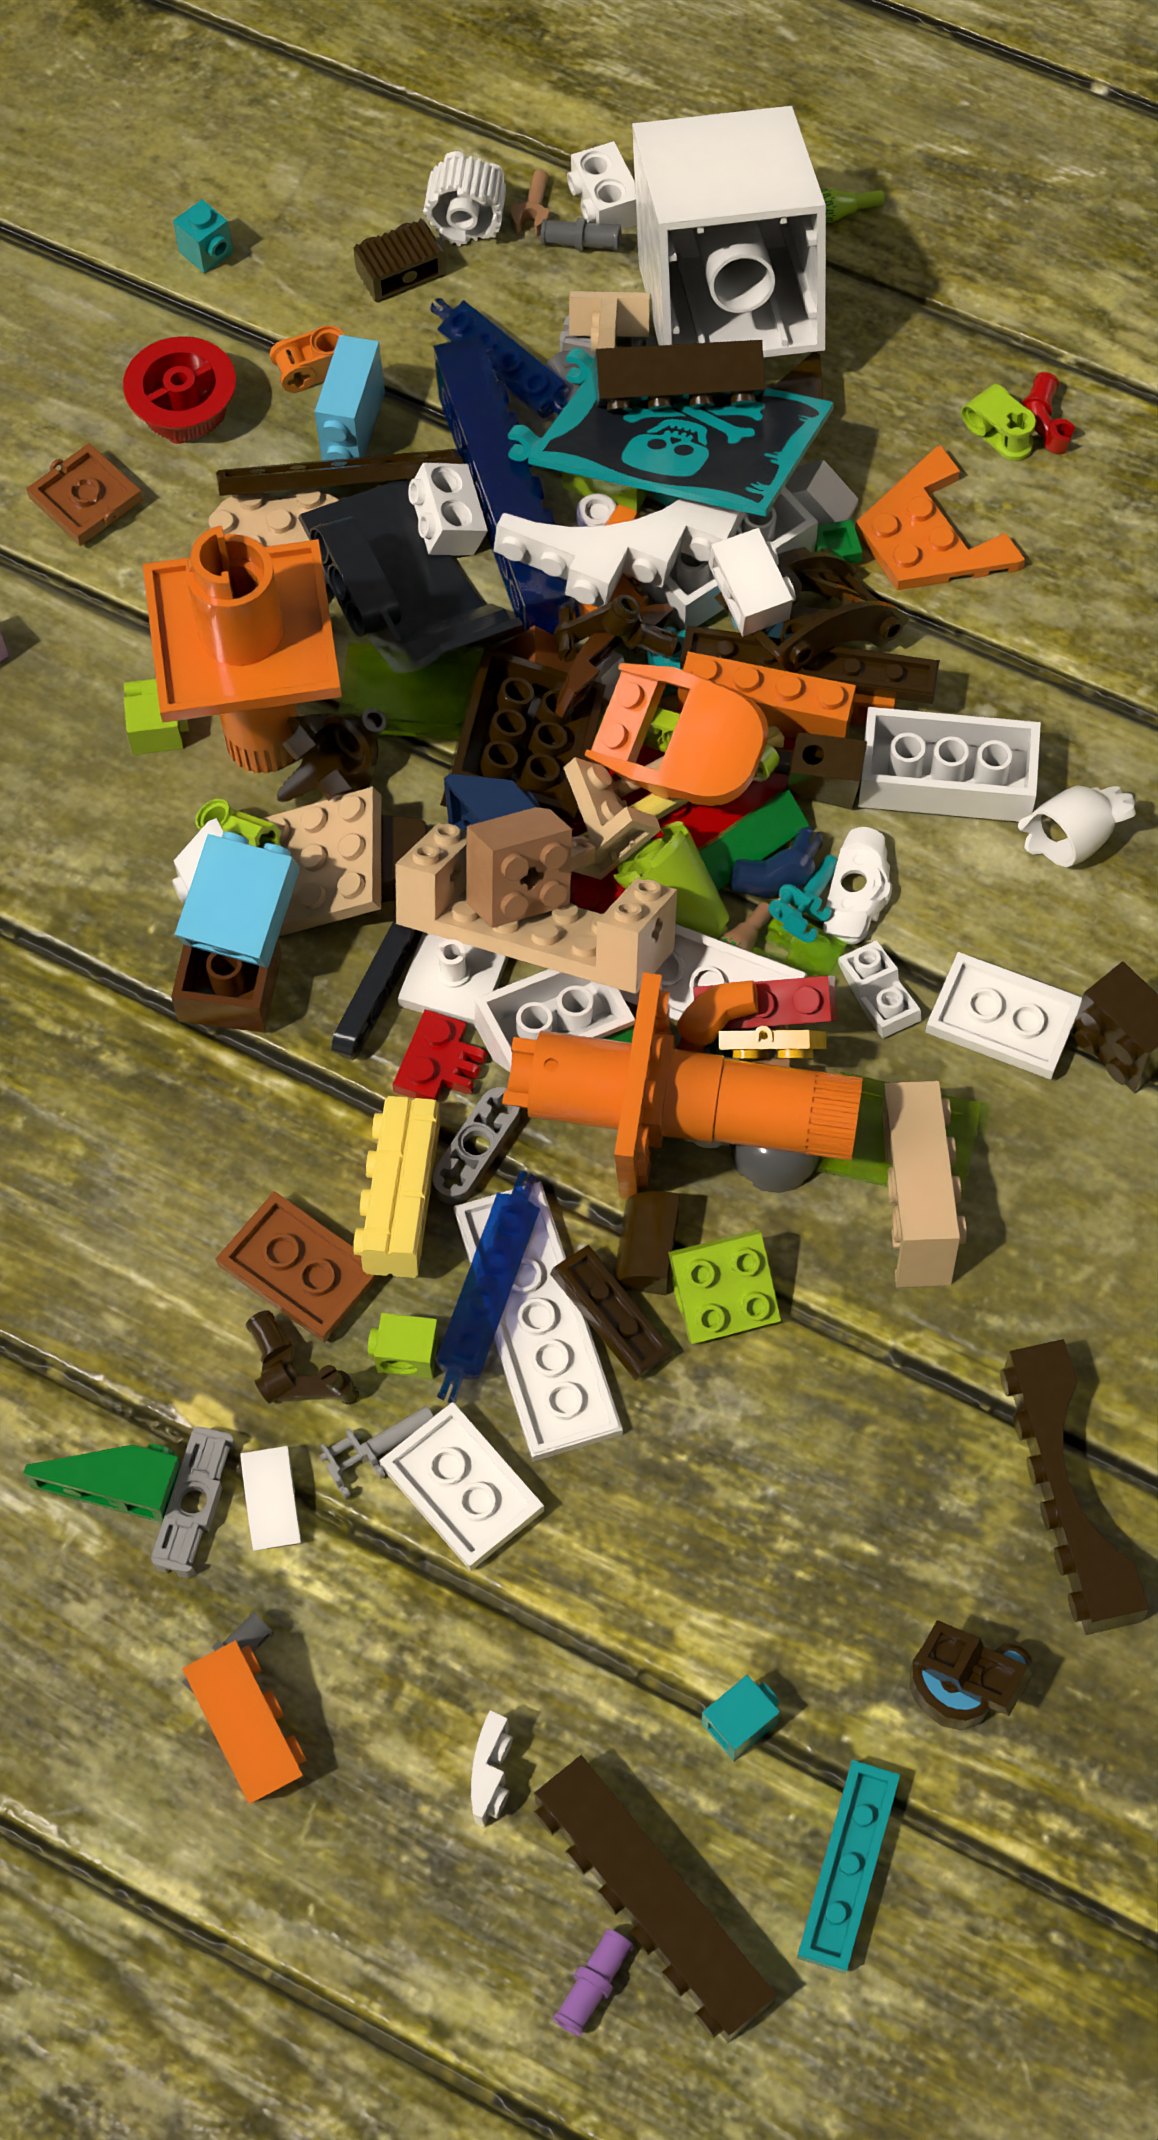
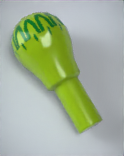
M830 188L821 190L826 204V224L839 221L847 215L856 213L858 209L883 206L885 203L882 190L855 194L853 191H841Z

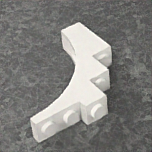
M681 498L663 510L633 521L589 527H566L537 523L503 513L496 527L494 552L502 554L510 560L520 561L540 569L550 576H558L567 580L565 595L571 596L583 604H591L600 608L609 602L623 573L633 576L641 582L663 588L680 552L691 555L699 561L709 562L711 545L734 537L746 512Z

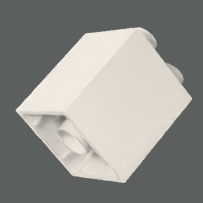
M784 106L632 123L639 268L645 292L650 293L649 308L658 344L673 345L762 340L763 357L824 351L826 204L793 107Z

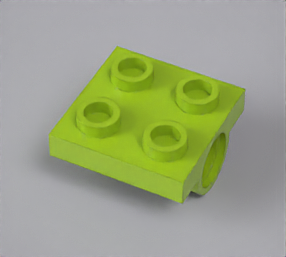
M758 1229L668 1252L673 1273H671L673 1289L680 1313L684 1318L688 1340L691 1344L781 1321L763 1237Z

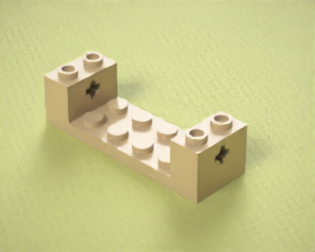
M438 823L396 863V924L446 939H454L463 944L637 994L641 988L643 972L654 974L674 951L677 889L660 885L654 880L636 878L604 914L578 908L570 903L566 907L491 928L466 903L467 831L452 824Z

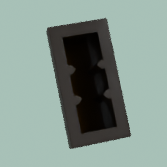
M648 1191L634 1194L626 1200L614 1270V1277L625 1290L659 1295L667 1294L671 1268L668 1252L674 1249L680 1208V1193Z

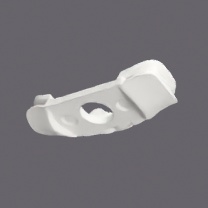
M858 827L852 829L840 849L826 907H830L832 913L829 919L824 921L823 926L824 932L832 942L852 945L861 942L868 933L871 921H878L880 911L890 900L892 884L889 878L890 865L887 862L888 852L885 847V837L882 833L872 828ZM852 873L863 875L867 880L865 887L858 892L846 891L841 883L847 875Z

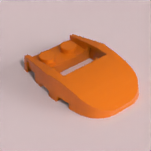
M620 663L618 669L622 672L591 750L586 749L585 756L592 763L600 764L612 770L620 778L667 800H670L672 797L689 800L692 804L715 806L729 803L738 798L751 784L767 744L768 724L762 709L751 699L715 681L693 675L675 667ZM667 683L690 691L660 768L655 770L636 764V760Z

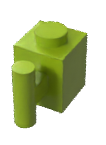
M156 678L124 682L126 730L133 755L183 749L182 732L189 731V721L184 719L162 722Z

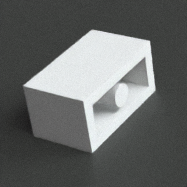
M759 528L712 544L710 549L709 567L742 637L789 620L792 602L796 600L794 587L787 576L782 578L777 567L779 561L773 543L770 540L765 542Z

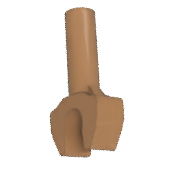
M536 170L534 172L527 201L512 204L511 224L515 233H520L524 220L534 219L535 236H539L543 219L550 220V210L541 205L549 177L548 173L544 170Z

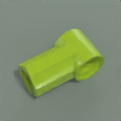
M223 799L210 800L200 808L196 815L195 823L199 830L208 821L217 818L223 832H231L249 840L248 845L263 849L266 843L281 846V831L274 823L234 810Z

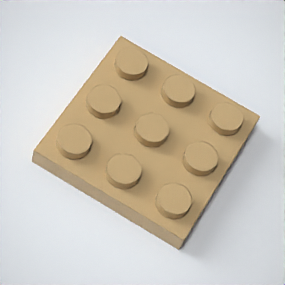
M374 787L338 796L330 801L324 800L261 818L262 820L274 823L280 829L281 847L291 851L290 856L294 858L300 867L279 936L381 909V794Z

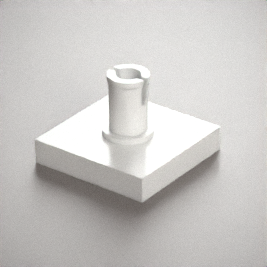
M423 932L398 996L399 1007L421 1013L426 1009L464 1021L467 1026L476 1028L474 998L498 989L509 957L463 944L454 939H446Z

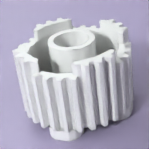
M459 151L447 153L444 163L440 161L438 166H434L429 177L423 214L427 215L426 219L430 221L431 226H436L435 230L439 231V236L442 237L441 241L448 240L449 244L456 243L460 247L461 244H467L470 238L477 241L478 237L482 239L496 237V232H499L506 195L504 171L497 164H489L487 161L482 163L479 158L473 160V157L470 156L467 159L466 155Z

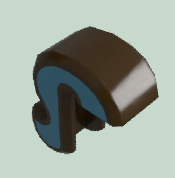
M1003 1643L995 1652L1028 1665L1032 1673L1021 1693L1022 1695L1033 1675L1034 1666L1032 1658L1027 1650L1021 1646ZM917 1655L915 1656L910 1668V1690L914 1700L926 1715L942 1727L964 1730L979 1725L987 1717L992 1708L960 1693L917 1667L914 1662Z

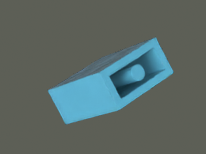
M339 335L314 411L322 461L365 457L385 394L379 341Z
M223 832L222 837L207 834L174 935L184 945L268 968L300 867L294 858L290 856L291 851L284 847L266 843L264 849L248 845L249 840L231 832Z

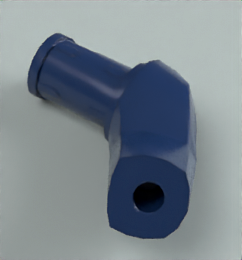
M810 827L801 828L790 849L783 850L767 860L737 859L730 875L731 890L768 898L779 895L780 888L785 884L800 888L815 873L813 860L823 845L822 835L818 832L811 843L809 839L815 829Z

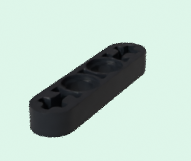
M395 917L338 1024L332 1040V1052L351 1060H355L359 1056L422 936V931L396 924Z

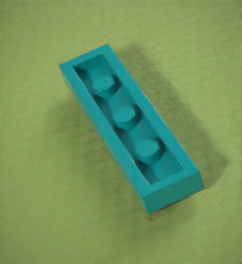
M852 1760L796 1959L846 1974L900 1774Z

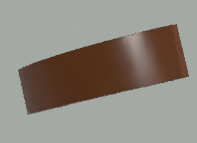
M668 603L640 607L639 615L645 618L646 623L664 628L674 608ZM603 629L594 633L583 645L560 689L555 711L557 715L561 718L564 717L587 697L600 672L596 667L623 644L626 646L620 636H613ZM636 646L630 650L634 654H638L642 648Z

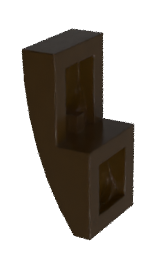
M939 1620L934 1624L914 1661L917 1667L944 1684L1010 1716L1032 1674L1028 1665L984 1647L981 1638Z

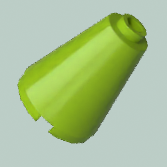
M681 821L668 824L661 828L665 836L654 841L650 839L617 866L616 869L619 874H614V878L625 889L636 878L654 880L660 885L677 889L676 924L718 939L728 930L726 923L729 920V914L689 829Z

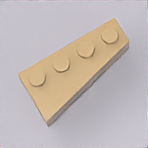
M939 1081L884 1083L881 1113L886 1164H893V1166L888 1168L889 1205L898 1204V1206H893V1229L891 1231L893 1250L900 1249L897 1269H895L896 1288L951 1285L959 1244L966 1243V1221L964 1216H957L955 1205L961 1202V1183L959 1176H952L950 1164H955L956 1161L954 1137H946L945 1126H950L951 1121L950 1102L948 1098L941 1099Z

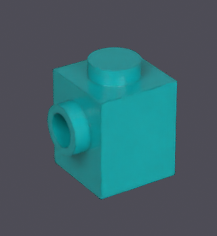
M203 199L173 220L179 253L204 274L233 253L228 220Z

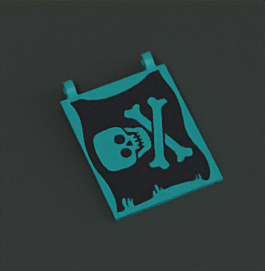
M573 348L566 356V362L575 363L580 369L572 367L566 375V380L574 384L582 383V385L542 438L537 437L524 425H514L508 433V439L519 441L522 445L514 444L508 452V457L515 461H524L528 458V464L766 517L833 411L834 402L766 388L762 399H756V403L749 406H732L730 400L714 401L713 407L703 409L690 408L689 403L673 404L672 409L665 411L648 410V405L632 406V410L626 413H608L607 407L597 408L592 375L594 359L585 350Z

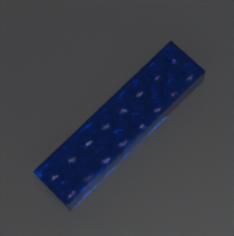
M480 334L435 345L433 349L438 399L455 448L459 451L463 464H468L488 530L486 536L515 618H520L524 631L535 625L554 635V630L559 625L558 612L562 608L569 607L570 612L574 609L576 618L580 617L576 599L565 595L567 580L558 576H550L540 569L520 561L510 560L504 555L494 552L496 527L503 513L537 523L555 525L551 509H543L540 501L544 500L542 484L538 475L531 476L529 468H532V465L528 464V458L524 461H515L508 457V452L514 444H520L519 441L508 439V433L514 425H519V421L515 411L508 412L506 405L509 404V396L504 380L497 381L495 373H498L495 354L492 349H485Z

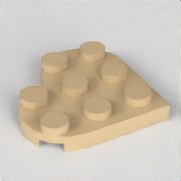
M317 487L298 489L297 492L281 500L264 492L237 494L222 501L209 516L208 522L210 529L222 525L224 535L239 534L248 536L261 543L264 547L309 541L298 519L299 515L339 500L326 492L320 491Z

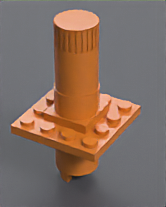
M222 525L213 527L197 538L193 544L190 557L143 564L162 722L219 715L227 751L233 762L236 761L240 768L243 766L246 771L252 770L254 773L276 772L279 768H285L287 763H291L294 760L282 744L292 737L293 733L287 720L289 717L298 716L296 703L342 697L319 539L264 547L261 543L248 536L239 534L224 535Z
M643 972L632 1043L542 1030L539 1032L537 1040L513 1037L510 1076L507 1090H504L502 1105L528 1108V1117L618 1130L614 1156L620 1198L628 1199L630 1196L639 1193V1187L648 1188L651 1172V1150H649V1147L662 1148L663 1136L706 1143L716 1141L850 1161L852 1159L863 1077L726 1059L722 1055L675 1049L674 1035H671L672 1031L670 1030V991L662 990V975Z

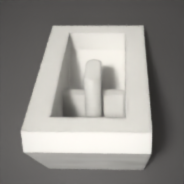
M825 460L798 466L785 485L791 494L818 521V525L849 520L858 505L859 499Z

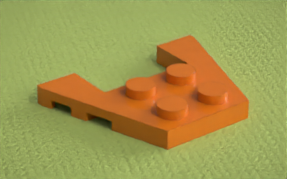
M941 445L935 447L856 521L855 530L857 535L896 590L948 583L950 577L971 574L973 578L989 576V571L1008 569V573L1024 568L1025 558L1006 533L972 549H968L930 498L929 494L959 480L960 470Z

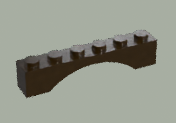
M1061 1339L1009 1351L1003 1369H1000L1001 1383L1007 1397L1013 1396L1018 1412L1013 1414V1420L1017 1436L1020 1441L1026 1440L1031 1456L1027 1457V1468L1033 1485L1040 1484L1045 1501L1040 1503L1044 1525L1047 1530L1054 1529L1058 1542V1547L1054 1548L1058 1571L1061 1576L1068 1575L1072 1588V1593L1068 1594L1072 1617L1075 1622L1082 1621L1086 1635L1141 1623L1149 1607L1135 1563L1116 1550L1094 1528L1080 1507L1068 1479L1063 1455V1427L1068 1405L1078 1382L1065 1341Z

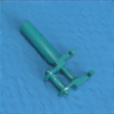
M828 855L823 859L803 891L793 885L785 884L779 890L781 899L773 900L769 904L768 910L770 914L784 924L782 928L803 942H813L818 935V931L815 928H812L809 933L805 932L809 921L802 917L803 913H807L818 921H826L831 916L832 909L830 907H825L823 912L819 910L822 905V899L819 897L834 875L838 861L835 856Z

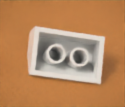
M547 969L474 998L475 1027L493 1061L509 1072L511 1069L513 1037L537 1040L539 1032L542 1030L601 1039L635 1025V1018L617 988L552 969Z

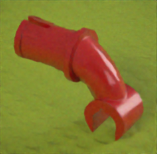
M1040 372L1034 378L1029 396L1024 398L1021 405L1034 414L1036 420L1034 430L1043 437L1045 448L1055 454H1064L1070 443L1075 426L1067 419H1052L1053 408L1051 403L1059 387V380L1051 373Z

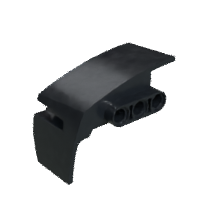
M407 479L396 480L299 515L298 519L309 540L319 539L324 575L352 631L358 637L367 635L394 672L417 671L523 633L524 627L519 617L510 620L504 608L492 603L488 605L482 603L450 555L428 554L425 540L419 534V520L415 506L409 500V483Z

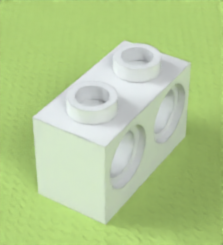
M615 142L571 154V172L567 173V181L572 195H578L581 200L582 214L584 219H587V223L621 224L622 230L637 226L635 181Z
M423 463L417 475L409 484L408 494L410 502L415 506L419 520V534L425 540L428 554L473 556L488 530L468 464Z

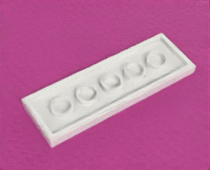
M541 1181L453 1206L532 1462L623 1435L619 1417L587 1320L550 1275L553 1267L564 1261L566 1257Z

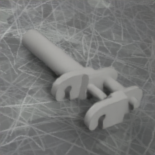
M427 1406L369 1439L367 1443L365 1442L360 1445L358 1442L361 1439L359 1433L353 1435L348 1428L345 1439L330 1448H327L324 1444L320 1445L323 1454L319 1455L322 1462L327 1459L330 1463L326 1465L328 1474L345 1500L350 1498L351 1495L341 1479L342 1471L362 1460L363 1463L369 1462L376 1475L380 1479L383 1478L385 1473L382 1467L378 1465L376 1457L403 1442L434 1416ZM353 1446L357 1454L338 1465L334 1456Z

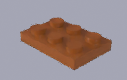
M275 1191L216 1258L217 1265L323 1343L328 1340L381 1276L363 1272L361 1256L354 1255V1247Z

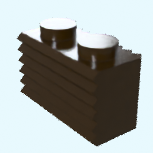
M421 218L418 222L404 223L396 230H391L390 233L385 232L382 236L369 237L363 240L360 245L356 244L353 247L356 271L375 302L446 273L444 251L425 220Z

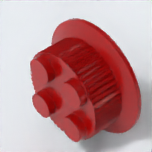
M188 336L170 337L148 345L131 360L123 378L125 400L132 412L146 422L154 433H158V436L161 435L162 438L166 437V439L174 444H182L192 439L196 440V438H201V436L213 432V429H216V426H219L224 420L225 411H227L226 407L233 398L236 388V374L228 355L218 346L207 340Z

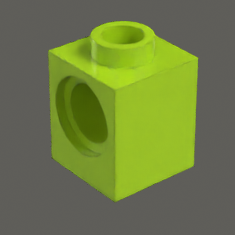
M381 1313L379 1328H371L368 1340V1356H374L377 1373L433 1379L439 1342L437 1319Z

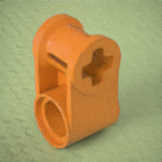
M331 325L321 326L308 333L283 339L271 348L270 359L274 365L279 367L282 374L280 382L284 390L294 393L300 392L325 381L339 335H344L340 328ZM287 350L291 352V357H288ZM295 373L298 375V380L294 378Z

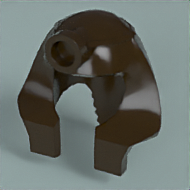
M369 708L360 716L350 713H322L288 718L287 723L293 734L282 745L295 760L298 761L302 758V761L296 771L279 788L277 801L287 802L316 788L320 790L328 801L337 795L342 796L369 788L378 760L377 736L386 726V717L380 710Z

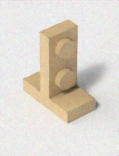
M570 291L569 335L591 336V352L601 348H616L617 336L649 337L650 293Z
M575 757L563 768L590 835L587 840L595 846V863L573 872L601 880L661 831L656 816L627 806L624 809L622 808L611 785L612 778L602 765Z

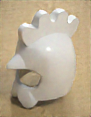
M1073 786L1052 797L1030 816H1026L1019 821L1018 829L1029 833L1024 848L1033 855L1044 854L1055 864L1063 867L1081 863L1103 846L1112 834L1115 823L1125 821L1136 815L1135 801L1132 794L1123 793L1121 787L1117 786L1102 790L1098 787ZM1042 814L1057 822L1066 833L1067 838L1057 842L1049 839L1042 828Z

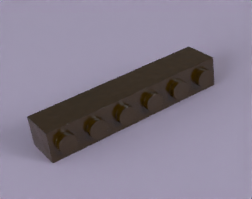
M582 1755L534 1792L535 1801L539 1807L534 1811V1814L538 1821L551 1836L556 1832L562 1835L570 1845L565 1853L572 1864L582 1875L589 1871L602 1885L597 1890L601 1900L615 1916L621 1911L634 1926L629 1931L633 1940L647 1956L653 1951L667 1967L661 1972L663 1977L678 1996L681 1997L686 1992L700 2008L694 2013L695 2017L712 2038L721 2034L725 2041L729 2043L775 2004L777 1997L775 1992Z

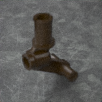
M620 595L610 603L576 618L574 609L570 612L569 607L562 608L558 612L559 625L554 630V638L558 644V658L561 661L564 658V662H570L576 658L575 645L579 641L603 629L613 636H620L630 649H634L637 646L661 655L666 659L672 656L677 645L678 638L676 637L678 635L673 631L670 632L646 623L645 618L639 615L640 606L638 602L628 595Z
M264 1310L258 1312L248 1319L245 1326L252 1334L262 1353L260 1359L263 1364L260 1373L261 1377L254 1380L268 1404L275 1400L281 1402L324 1398L341 1400L346 1405H351L357 1401L359 1391L356 1390L357 1388L354 1386L352 1378L346 1372L336 1370L332 1365L324 1366L319 1374L299 1375L293 1365L296 1347L293 1342L286 1340L271 1311Z

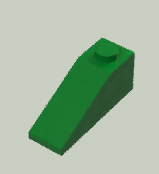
M150 1443L147 1448L132 1444L27 1464L23 1474L32 1489L162 1523L181 1463L178 1456H174L175 1452L168 1447Z

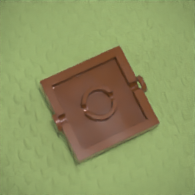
M90 443L65 461L56 459L50 465V471L26 488L29 499L79 546H82L143 501L141 490ZM58 465L61 466L59 471L56 469Z

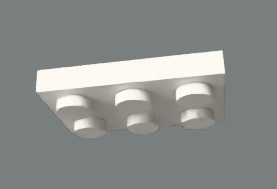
M958 952L927 1022L925 1033L1051 1080L1075 1023L1082 997Z
M453 1402L379 1460L380 1466L470 1571L544 1512V1505Z

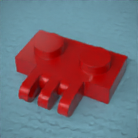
M424 1009L392 1084L393 1091L413 1099H433L436 1101L443 1087L464 1094H472L475 1083L460 1075L471 1079H478L481 1068L467 1060L484 1064L488 1054L481 1048L462 1042L467 1031L466 1022Z

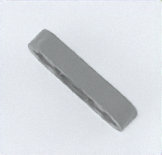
M492 1088L481 1097L433 1170L432 1182L434 1193L443 1203L457 1205L470 1198L519 1123L521 1116L520 1107L508 1106L509 1114L500 1113L494 1121V1131L488 1126L493 1118L491 1106L496 1108L502 1106L504 1090H507V1088ZM480 1136L485 1138L490 1146L481 1155H471L465 1151L464 1144L469 1138ZM460 1160L465 1165L460 1174L462 1186L454 1184L450 1189H447L444 1177L449 1179L455 1177L460 1169Z

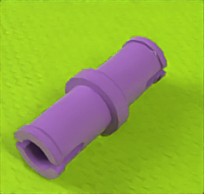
M611 1929L604 1931V1936L585 1967H578L574 1974L575 1984L558 2012L553 2016L554 2021L559 2026L578 2037H581L584 2027L602 1997L608 1998L613 1990L611 1982L629 1952L634 1948L628 1939Z

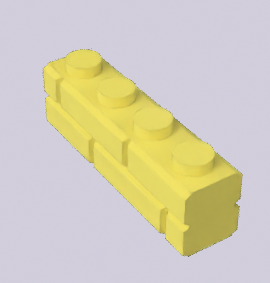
M388 1096L385 1098L383 1113L374 1114L372 1139L378 1140L377 1151H368L366 1163V1177L372 1178L371 1189H362L360 1199V1216H366L364 1228L356 1227L354 1236V1255L361 1256L362 1269L366 1274L383 1276L392 1274L395 1277L407 1278L418 1276L440 1129L439 1102L436 1100L420 1098L410 1100L408 1097Z

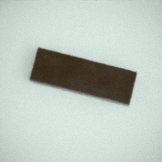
M589 1245L553 1267L550 1273L552 1278L635 1381L671 1358L674 1353L672 1347Z

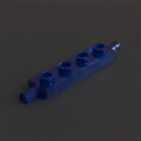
M442 298L435 299L439 307L432 302L430 306L431 312L443 320L442 324L437 328L442 337L542 419L554 412L560 415L568 404L566 398L570 392V388L565 381L465 300L455 309L444 302Z
M526 1171L518 1172V1177L511 1194H501L499 1192L496 1194L437 1354L435 1364L446 1372L437 1397L444 1401L450 1384H452L447 1400L448 1403H456L464 1379H479L537 1220L540 1208L528 1201L537 1177L530 1173L523 1189L522 1186L527 1175Z

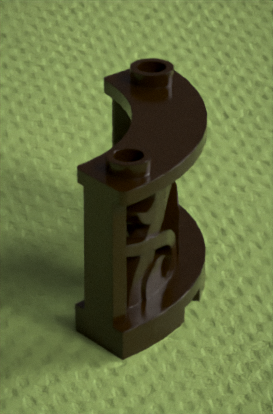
M806 547L778 554L779 564L777 567L782 578L787 576L790 579L796 595V600L792 602L790 619L783 621L780 641L782 642L787 634H794L779 646L767 636L775 625L750 635L788 672L794 673L819 653L844 642L867 641L878 648H882L888 641H892L899 636L903 627L908 623L909 618L894 605L878 601L853 578L858 571L837 552L822 547L819 552H810ZM802 591L818 593L828 601L832 597L838 598L841 601V606L834 610L810 608L796 604ZM720 592L714 598L733 618L722 592Z

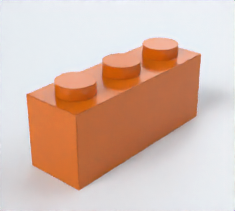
M235 1640L182 1668L248 1804L303 1776L298 1765L307 1760L294 1734L284 1738L276 1720L284 1717V1714L272 1690L262 1694L254 1678V1675L262 1672L249 1645L240 1649Z

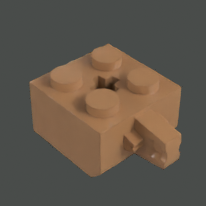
M534 807L467 826L466 903L491 928L569 906L571 872L595 863V846L590 844L582 835L572 837V829L550 809Z

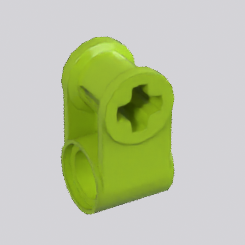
M995 383L990 385L961 408V417L967 428L975 435L980 436L998 451L1002 457L1007 460L1018 461L1031 454L1034 442L1030 434L1035 428V416L1029 409L1015 400L1001 385Z

